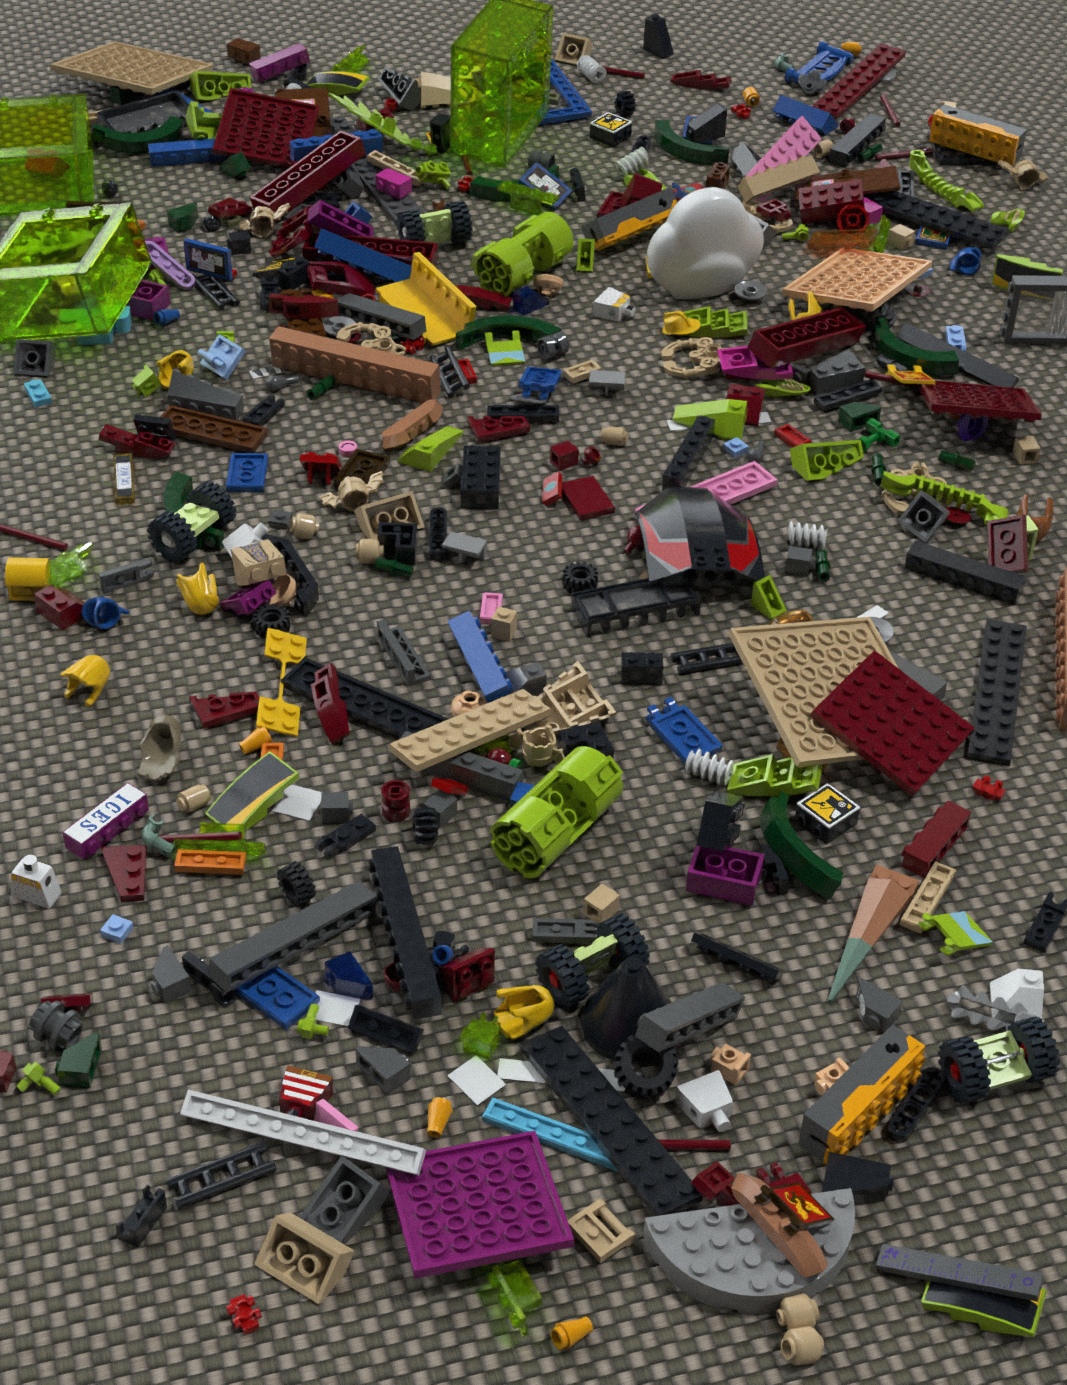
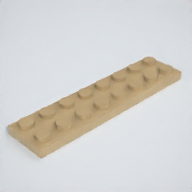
M521 689L392 742L389 745V751L415 772H418L550 716L551 709L526 690Z

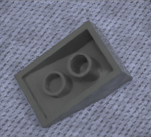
M341 1156L299 1218L345 1245L377 1213L391 1190L357 1165Z

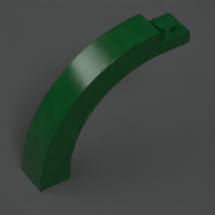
M170 115L161 126L140 133L119 132L94 124L92 139L104 143V148L124 153L149 152L148 144L176 141L183 133L184 120Z
M655 120V140L667 153L679 159L703 165H713V162L728 163L729 147L691 142L673 131L670 120Z
M552 165L547 170L559 179V166ZM477 176L470 181V196L479 199L520 201L536 197L520 185L518 180L504 181Z
M503 315L485 317L464 324V329L456 333V348L462 350L475 343L484 341L485 333L492 332L493 339L512 338V331L517 330L519 331L520 339L537 343L539 338L560 332L561 328L549 322L525 316Z
M885 317L878 318V325L875 326V344L879 351L887 358L896 360L898 364L911 371H914V365L921 366L925 374H958L959 358L955 350L930 351L910 346L899 340L891 332Z
M175 472L171 476L163 494L165 511H174L176 513L184 506L188 494L193 490L191 476ZM207 527L196 536L197 549H201L205 545L221 551L225 547L222 543L224 533L221 530Z
M781 791L778 797L774 796L769 799L760 813V826L769 847L779 857L782 864L808 887L830 900L841 885L843 872L820 858L798 837L787 817L786 808L789 795Z

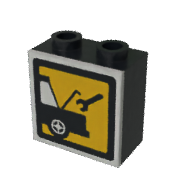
M609 112L590 123L589 138L611 147L628 139L632 134V121Z
M827 783L819 788L818 791L813 792L797 803L795 821L814 834L816 838L825 844H829L857 825L860 807Z

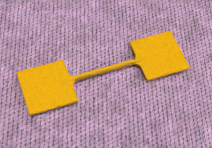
M267 628L264 656L279 660L282 663L279 694L277 700L259 697L256 727H265L270 731L294 737L298 736L300 706L283 701L284 684L281 683V679L285 675L287 663L297 665L305 657L307 638Z

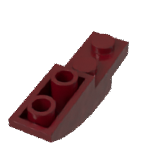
M278 294L269 295V311L283 314V317L313 319L339 315L338 299L312 295H305L303 298Z
M108 424L104 426L98 439L115 445V452L142 458L169 456L176 446V442L141 430L139 435Z
M329 663L314 672L315 682L311 684V689L321 724L330 743L334 745L350 735L346 703L340 699L336 666Z

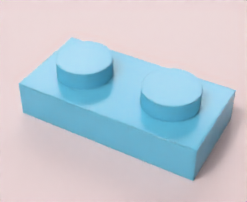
M41 379L24 383V389L34 407L52 403V398Z

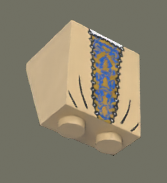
M268 539L231 549L237 586L250 585L286 575L284 556Z

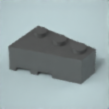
M848 349L810 368L808 386L815 395H821L860 383L864 380L865 367Z

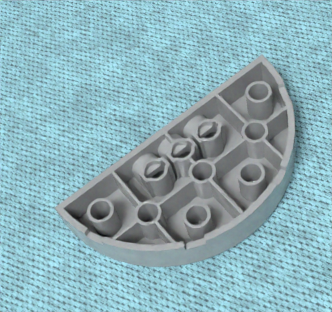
M851 1188L811 1194L835 1220L831 1224L807 1229L819 1245L828 1263L824 1272L809 1277L799 1274L741 1204L646 1217L643 1237L656 1265L659 1264L666 1272V1277L689 1296L718 1309H721V1306L736 1309L737 1313H775L776 1310L780 1309V1303L783 1298L805 1293L810 1298L816 1293L820 1294L837 1277L849 1253L855 1224L854 1198Z

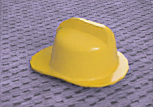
M682 311L663 314L664 327L662 333L665 335H688L697 331L701 326L700 321L687 318Z

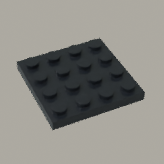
M928 131L927 134L928 140L930 137V131ZM930 142L939 165H998V162Z

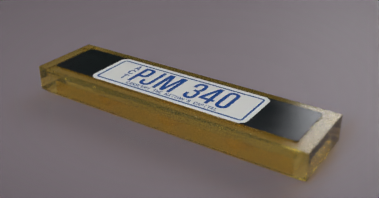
M132 453L113 455L116 504L135 503Z

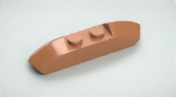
M435 399L427 400L383 431V451L400 448L429 428L440 418L443 411L442 405Z
M737 1173L731 1188L734 1197L799 1274L809 1277L824 1272L828 1265L827 1260L808 1230L804 1229L798 1231L794 1236H790L783 1229L784 1226L791 1223L788 1214L774 1200L761 1206L754 1199L755 1196L762 1192L760 1190L762 1185L767 1184L756 1177Z

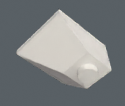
M1016 969L991 981L990 1001L993 1002L997 997L1004 998L1010 1010L1017 1003H1021L1028 1013L1039 1016L1042 1019L1044 997L1043 972ZM991 1008L992 1018L1005 1023L1014 1022L1015 1015Z

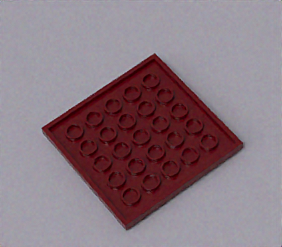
M230 88L215 139L213 154L230 157L243 152L249 161L290 168V162L292 161L290 159V141L298 138L308 139L313 137L319 105Z
M935 381V384H918L928 407L934 414L942 415L944 412H948L954 416L969 414L970 417L980 418V415L988 416L990 419L1006 417V420L1016 421L1017 419H1024L1025 422L1031 423L1035 422V420L1041 421V411L1024 388Z
M875 650L809 715L912 797L975 728Z

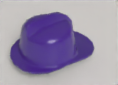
M962 414L957 422L960 439L969 441L980 437L987 428L988 417L980 415V418L970 417L969 414Z

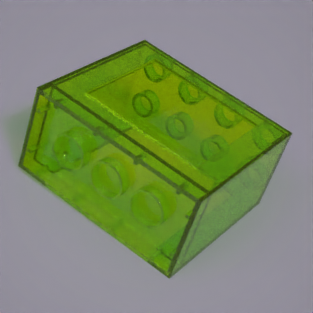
M489 0L452 43L451 153L461 156L466 155L468 158L506 168L549 112L553 5L534 0Z
M54 93L45 96L10 98L2 96L0 98V216L66 212V201L94 202L93 145L86 93L56 95Z
M132 202L109 205L94 204L93 206L64 209L47 208L42 211L20 213L0 241V342L16 341V339L30 340L109 334L152 263Z

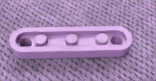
M145 241L141 245L142 256L183 290H190L194 287V276L156 243Z

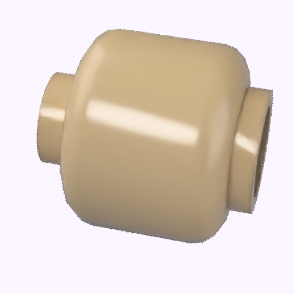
M297 513L295 517L291 518L290 532L293 533L294 537L311 539L314 534L318 533L319 523L316 522L313 515Z
M361 539L359 544H356V559H359L362 564H375L377 557H383V546H380L377 539Z
M805 1293L783 1298L780 1303V1309L776 1310L779 1325L785 1326L787 1331L804 1326L814 1328L816 1321L819 1320V1310L813 1298L810 1299Z
M811 1326L789 1329L781 1341V1352L784 1358L795 1366L817 1362L824 1349L823 1338Z

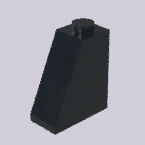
M652 14L645 18L643 50L666 59L673 55L665 18L660 17L658 14Z
M720 103L708 109L687 124L686 137L695 143L725 137L727 109Z
M829 1152L822 1192L851 1188L855 1206L885 1201L887 1191L892 1192L894 1176L890 1175L891 1164Z

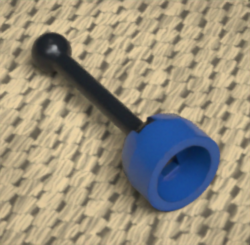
M440 945L434 948L432 958L435 963L444 965L452 960L454 954H467L469 947L462 945L459 949L452 950L447 945Z

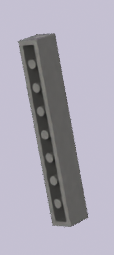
M360 881L346 886L344 889L327 896L306 909L292 914L281 922L273 924L271 927L254 934L233 947L214 955L209 960V976L224 991L229 992L371 916L376 912L377 895Z

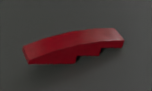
M701 70L673 74L670 80L673 84L698 89L729 88L732 82L731 76L717 78L716 73L702 75Z
M455 285L470 301L482 308L490 310L491 306L507 312L510 307L512 298L479 287Z

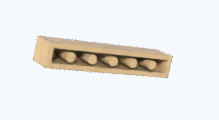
M804 155L798 158L797 161H794V159L790 160L786 165L783 163L779 164L775 169L770 167L764 173L759 171L752 175V177L748 175L741 179L742 182L737 187L746 203L811 179L820 171L813 156L805 157Z

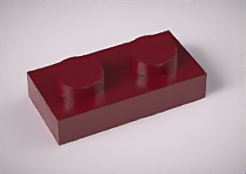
M93 993L43 996L41 1004L46 1001L51 1003L59 1001L65 1007L72 1006L73 1010H85L87 1005L93 1003Z

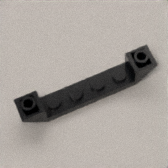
M265 534L262 539H268L284 556L289 572H293L296 582L300 583L302 589L296 590L294 604L297 611L300 610L302 615L307 617L319 600L318 583L288 539Z

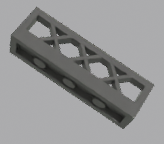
M385 620L377 621V637L406 685L412 686L431 680L430 673L401 627L398 626L390 629ZM415 672L422 673L423 675L415 677Z

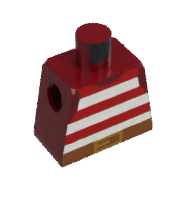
M288 1065L279 1095L280 1112L314 1121L316 1103L322 1099L328 1102L334 1093L333 1077Z

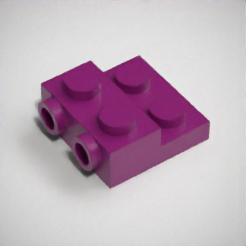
M268 579L244 586L219 604L223 610L232 609L237 615L246 614L248 616L254 613L259 605L262 606L269 603L276 592Z

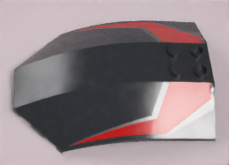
M668 487L635 512L644 544L649 584L753 587L755 582L765 577L760 545L751 520L743 512L707 488Z

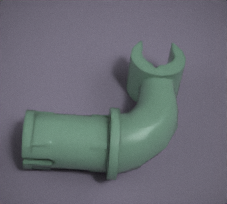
M781 53L775 59L774 64L777 70L786 72L790 67L794 69L793 65L788 64L790 55L785 56V53Z
M150 815L146 826L142 829V840L149 850H156L170 858L176 845L159 837L157 833L161 829L163 819L160 822H155L153 820L155 815Z

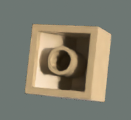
M563 33L555 61L577 65L580 57L583 55L590 56L593 44L589 38Z

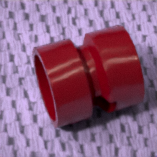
M400 780L386 782L381 788L382 815L391 822L404 821L410 815V788L407 783Z

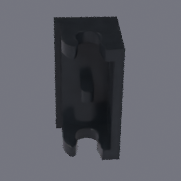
M146 1185L142 1190V1199L124 1223L120 1221L117 1224L115 1237L139 1248L167 1208L165 1190L158 1188L154 1195L150 1191V1186Z

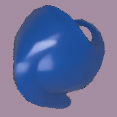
M976 247L960 250L951 260L950 270L954 271L957 269L964 275L977 273L981 267L982 254L980 250Z
M94 597L84 603L81 613L89 625L98 629H109L118 622L121 614H129L130 612L118 606L115 601L109 598ZM100 619L104 620V622L99 624L97 622Z

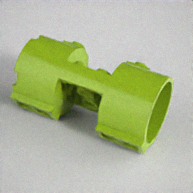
M543 212L538 216L533 215L514 227L512 238H504L498 242L492 241L472 255L470 268L474 270L475 275H478L481 282L479 285L483 289L508 296L518 288L530 283L533 279L534 270H547L556 263H560L564 257L571 253L574 243L571 229L566 221L556 213Z
M585 746L575 748L491 826L489 833L492 834L493 840L490 842V845L498 859L509 870L513 872L516 869L523 873L525 878L538 877L621 796L623 791L621 775L623 771L611 755L606 757L598 750Z

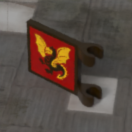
M799 1182L771 1188L767 1185H762L760 1188L762 1192L754 1197L761 1206L774 1200L788 1214L791 1223L784 1226L783 1229L790 1236H794L798 1231L831 1224L835 1220Z

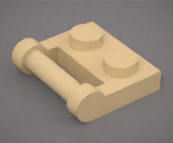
M603 1199L595 1201L567 1220L572 1234L600 1263L624 1246H630L637 1238L632 1229H627L607 1208L608 1205ZM596 1216H601L619 1236L615 1237Z

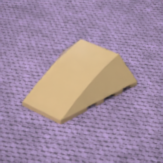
M421 72V108H426V105L439 107V104L453 106V103L466 105L470 104L471 100L476 99L478 87L448 76Z
M577 661L572 665L573 668L566 673L564 671L559 675V680L554 684H548L544 687V692L539 696L534 695L535 698L551 709L550 716L524 726V729L530 732L536 728L546 727L548 724L552 726V731L557 736L559 735V730L595 723L615 716L617 713L607 699L603 701L591 686L587 672Z

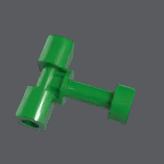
M871 418L867 421L865 430L872 433V435L869 437L862 436L857 439L861 440L862 449L865 452L870 449L871 443L875 441L878 443L884 441L895 447L900 443L901 435L892 429L885 430L881 422Z

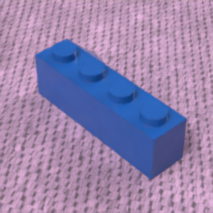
M780 95L772 110L776 114V118L782 121L784 119L788 120L792 125L798 118L803 116L818 135L821 133L827 135L839 126L830 113Z

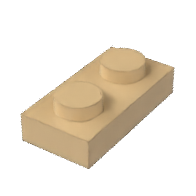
M589 360L563 369V376L572 384L590 378V370L602 371V367L595 361Z

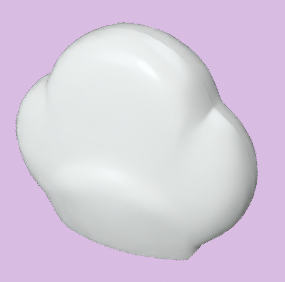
M717 187L696 190L683 197L673 207L667 221L654 233L647 249V265L652 277L661 286L666 288L675 299H700L717 296L734 290L735 285L741 282L747 272L754 266L764 245L763 230L758 220L746 211L742 202L733 193Z

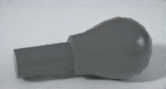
M270 376L266 380V387L268 390L275 392L288 384L298 383L299 379L298 376L287 378Z
M759 441L757 446L749 450L747 455L749 462L755 461L760 463L763 460L764 441Z

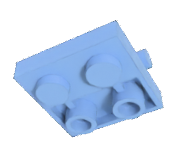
M219 334L208 352L199 349L197 354L203 358L200 364L227 380L246 350Z

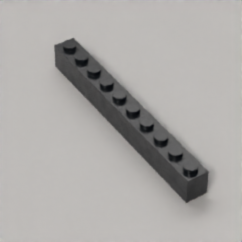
M395 846L371 850L372 859L368 860L369 872L374 873L372 874L373 887H378L375 888L377 902H381L379 903L381 917L385 916L383 918L385 932L389 931L387 933L389 947H394L391 948L393 962H397L395 964L397 978H402L400 979V989L402 994H406L404 996L405 1009L411 1011L413 1020L442 1015L440 991L399 848Z

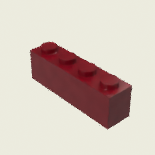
M949 800L943 807L939 806L932 820L928 819L921 833L917 832L912 843L904 847L901 854L903 857L902 867L926 878L933 864L941 861L968 828L971 811Z

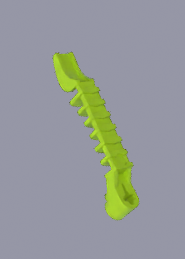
M912 150L910 152L909 168L916 171L920 183L930 187V190H934L935 194L945 198L952 206L959 207L963 205L972 212L980 208L984 209V204L974 193L968 192L964 196V188L954 187V185L948 184V181H943V177H938V173H933V168L929 165L922 150Z
M886 471L883 473L880 486L896 495L909 496L912 490L916 489L915 497L920 491H923L931 497L935 495L938 502L945 498L947 505L955 501L956 508H960L962 504L967 505L966 511L970 512L972 507L977 508L976 515L984 519L985 525H987V521L1009 516L1007 508L992 504L985 497V494L979 495L975 491H966L965 488L960 489L955 487V485L950 486L945 484V482H937L935 479H928L923 475L898 476Z

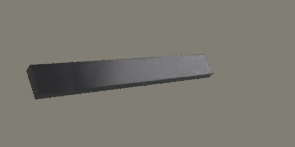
M906 322L896 335L899 340L919 349L930 351L955 350L959 358V370L990 385L1015 387L1019 381L1018 377Z

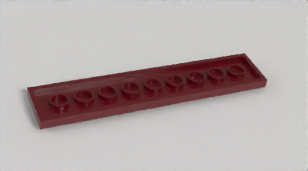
M880 44L813 104L812 107L830 113L837 120L905 57L906 51L888 46L887 44Z

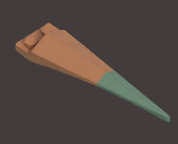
M880 865L875 866L870 878H868L828 998L829 1004L833 1002L885 931L911 902L919 886V880Z

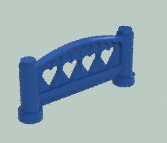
M821 41L817 47V55L797 72L796 69L788 68L784 80L788 83L794 82L799 84L798 78L800 74L808 75L812 70H825L824 73H820V79L829 81L842 71L846 63L853 62L854 55ZM830 59H836L837 62H832Z

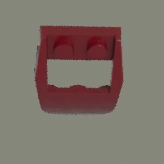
M311 205L282 223V229L276 234L278 238L272 241L271 245L273 247L269 251L273 258H279L310 237L315 228L314 225L307 222L308 211L312 207ZM301 224H303V225L305 226L304 229H303V228H300V229L297 230V228H298ZM295 230H297V231L292 235V238H291V237H290V232H294Z
M334 261L309 262L307 272L313 291L317 289L325 291L329 295L337 293L342 296L347 293L357 296L372 294L375 297L373 284L360 270ZM327 271L335 272V275L339 276L345 274L347 283L328 281Z

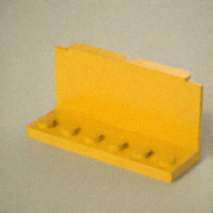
M420 252L413 254L410 279L376 288L380 303L425 316L427 331L420 335L424 339L423 344L427 341L431 346L455 340L456 333L464 329V324L475 319L477 306Z

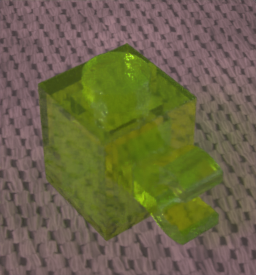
M483 1012L480 1015V1020L473 1018L469 1026L463 1028L460 1039L463 1041L464 1052L490 1061L500 1043V1027H498V1016H495L492 1021H486L487 1013Z

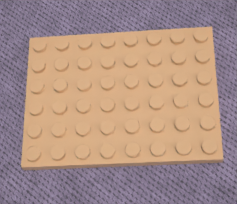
M843 247L784 287L782 295L789 296L791 299L801 298L804 301H808L807 292L812 291L815 299L821 304L831 303L834 306H849L851 309L861 308L871 312L932 267V261Z

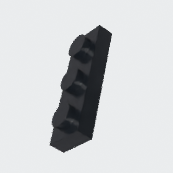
M361 1005L354 1006L348 1029L411 1053L417 1052L424 1030Z

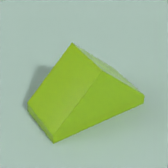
M578 238L576 271L593 272L595 239Z
M771 575L753 584L751 601L753 607L769 619H773L787 611Z

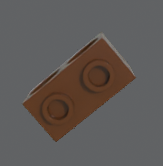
M715 162L706 176V188L717 187L725 189L729 182L730 165Z

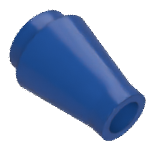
M158 309L153 314L154 322L161 326L180 318L178 309Z

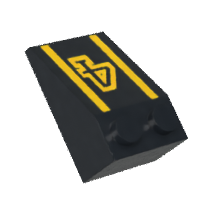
M300 256L276 259L254 272L253 276L259 279L264 277L269 282L273 281L274 277H277L279 288L295 290L308 282L307 268L311 261Z

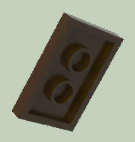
M356 449L334 479V486L339 487L341 481L347 476L361 478L365 484H368L371 475L380 471L384 473L390 464V456Z

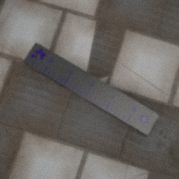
M882 1244L876 1263L877 1271L1037 1302L1044 1280L1043 1273Z

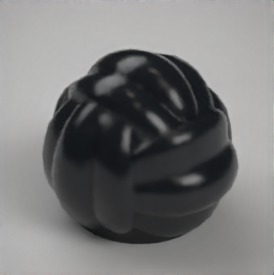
M105 180L102 183L101 188L105 196L110 197L117 194L118 185L111 180Z
M210 214L204 218L203 225L208 231H216L221 226V220L219 217Z

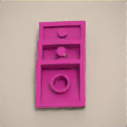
M748 346L717 350L723 373L752 379L777 380L793 378L790 363L770 368L760 358L754 356L747 348Z

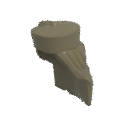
M161 715L151 721L148 731L140 742L142 762L137 773L140 778H148V780L158 782L162 778L171 776L178 765L182 731L180 723L174 717Z

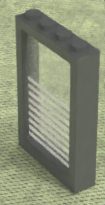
M1013 275L1012 281L1008 284L1009 297H1006L1005 300L1006 312H1003L1002 315L1004 323L1000 327V337L1003 338L1004 343L1067 344V276Z

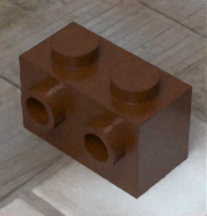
M236 38L227 44L228 58L249 65V63L261 59L260 45Z

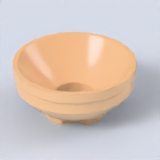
M549 274L536 275L533 279V284L539 293L548 296L562 289L564 283L562 278Z
M290 575L280 576L272 583L276 594L273 595L271 601L267 604L269 606L276 604V607L278 605H282V607L289 606L293 599L296 598V583Z
M468 690L453 699L451 713L456 717L488 702L483 695ZM474 698L476 700L473 702H468L464 699Z

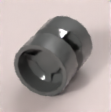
M533 149L529 155L528 168L530 169L537 162L547 170L552 165H555V155Z
M560 331L550 336L539 338L537 341L538 352L545 360L567 353L569 351L567 336Z

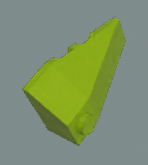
M194 71L189 79L191 93L196 100L212 101L226 97L230 88H252L250 74Z
M725 399L677 405L673 421L691 428L698 415L707 416L715 419L714 434L718 435L719 439L730 441L738 437L742 440L747 417V401Z
M446 426L406 449L399 457L398 462L431 472L464 434V430Z
M861 440L807 443L790 448L792 466L806 481L822 480L864 458Z

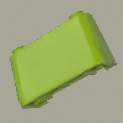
M190 101L186 113V123L194 140L216 138L222 114L204 112V107L199 108L198 102Z

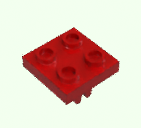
M305 452V454H300L299 461L304 470H308L307 482L310 484L313 483L314 471H325L326 483L331 485L332 472H340L342 469L339 458L333 453L317 455L315 452Z

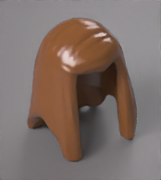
M1027 494L1022 497L1016 516L1022 514L1028 516ZM1050 497L1047 498L1045 516L1038 518L1029 516L1038 528L1036 541L1045 537L1052 524L1053 499Z

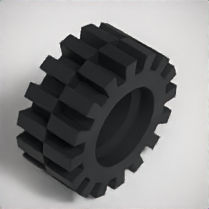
M576 561V564L572 562L570 566L566 565L563 569V588L568 593L571 591L572 594L598 587V570L595 566L592 567L591 563L586 565L584 561L583 564H580V561Z
M266 604L265 608L261 606L253 614L254 630L261 638L264 636V639H266L267 628L286 633L290 631V614L287 608H282V605L276 607V604H272L269 607V604Z
M296 861L278 870L277 880L280 881L278 884L282 887V892H285V897L290 899V902L295 906H300L316 896V887L312 884L313 879L309 877L310 873L305 871V867Z

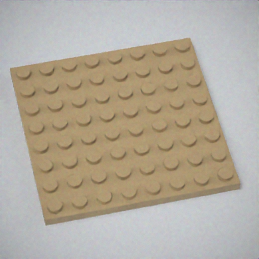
M114 41L50 64V70L56 71L57 74H69L70 77H82V80H94L95 83H107L108 86H119L120 89H132L133 92H144L146 95H154V93L162 92L164 89L177 86L179 83H185V81L190 79L194 71H212L213 64Z
M870 617L736 627L729 630L728 635L796 767L864 759L809 715L874 650L898 667Z

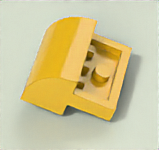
M8 557L5 567V586L8 588L9 600L35 601L34 594L49 586V558Z

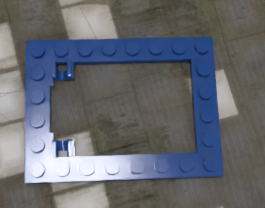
M553 60L513 65L512 78H523L531 75L538 77L539 81L549 80L567 103L568 108L517 115L510 103H507L506 100L500 102V96L503 93L498 87L504 86V82L501 80V73L505 71L506 66L472 71L473 79L493 104V108L500 110V118L508 129L592 117L591 109Z

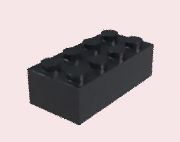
M492 445L464 446L461 508L499 509L501 447Z
M716 791L705 800L696 846L725 851L728 846L734 843V840L736 841L739 838L741 825L738 824V820L743 816L746 803L742 802L743 796Z

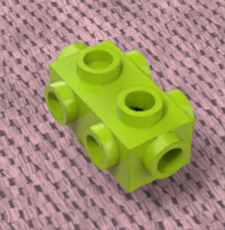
M423 162L420 166L416 167L415 173L419 182L440 183L446 190L451 187L447 181L451 172L445 162Z

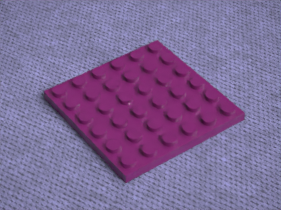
M536 1131L426 1151L419 1176L385 1167L414 1279L574 1247V1238Z

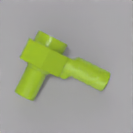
M800 224L796 232L784 233L782 237L783 240L797 238L800 241H805L809 238V231L804 224Z
M159 269L152 270L149 274L150 281L166 285L163 279L166 275Z
M311 1004L306 1017L299 1020L297 1033L301 1034L302 1038L312 1039L314 1034L328 1035L329 1026L316 1024V1016L320 1009L317 1004Z
M36 1061L32 1065L28 1063L22 1071L25 1073V1076L16 1085L22 1092L33 1082L39 1086H44L54 1096L61 1091V1087L51 1078L43 1076L46 1070Z

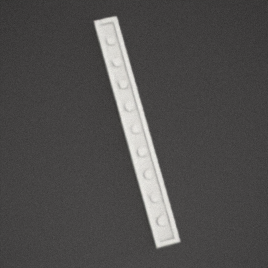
M192 1090L187 1091L180 1113L182 1116L417 1176L420 1175L426 1150L421 1147Z

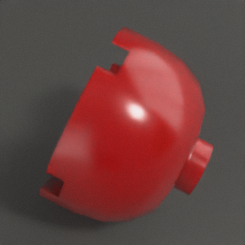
M858 204L846 205L841 209L837 217L838 228L849 237L860 236L869 225L867 211Z

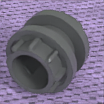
M46 1001L34 1012L29 1028L34 1031L33 1037L36 1040L42 1042L48 1038V1045L54 1051H58L59 1048L65 1050L77 1042L82 1034L84 1024L79 1020L80 1014L78 1012L70 1010L65 1014L63 1003L59 1001H54L53 1003Z

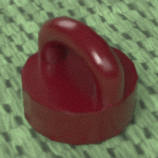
M851 118L843 119L840 122L841 131L847 134L855 127V120Z
M589 446L584 450L582 459L584 465H595L600 462L601 455L596 447Z

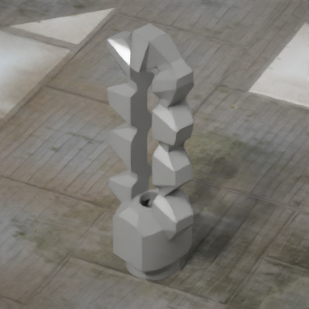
M961 985L957 992L949 994L947 1004L952 1011V1019L969 1017L971 1025L976 1026L984 1022L987 1023L988 1030L992 1032L1004 1027L1008 1031L1007 1027L1010 1023L959 1008L961 999L1015 1015L1014 1022L1036 1016L1028 1013L1021 1003H1017L1010 1010L1004 998L997 997L991 1002L988 995L983 991H980L974 997L964 985Z

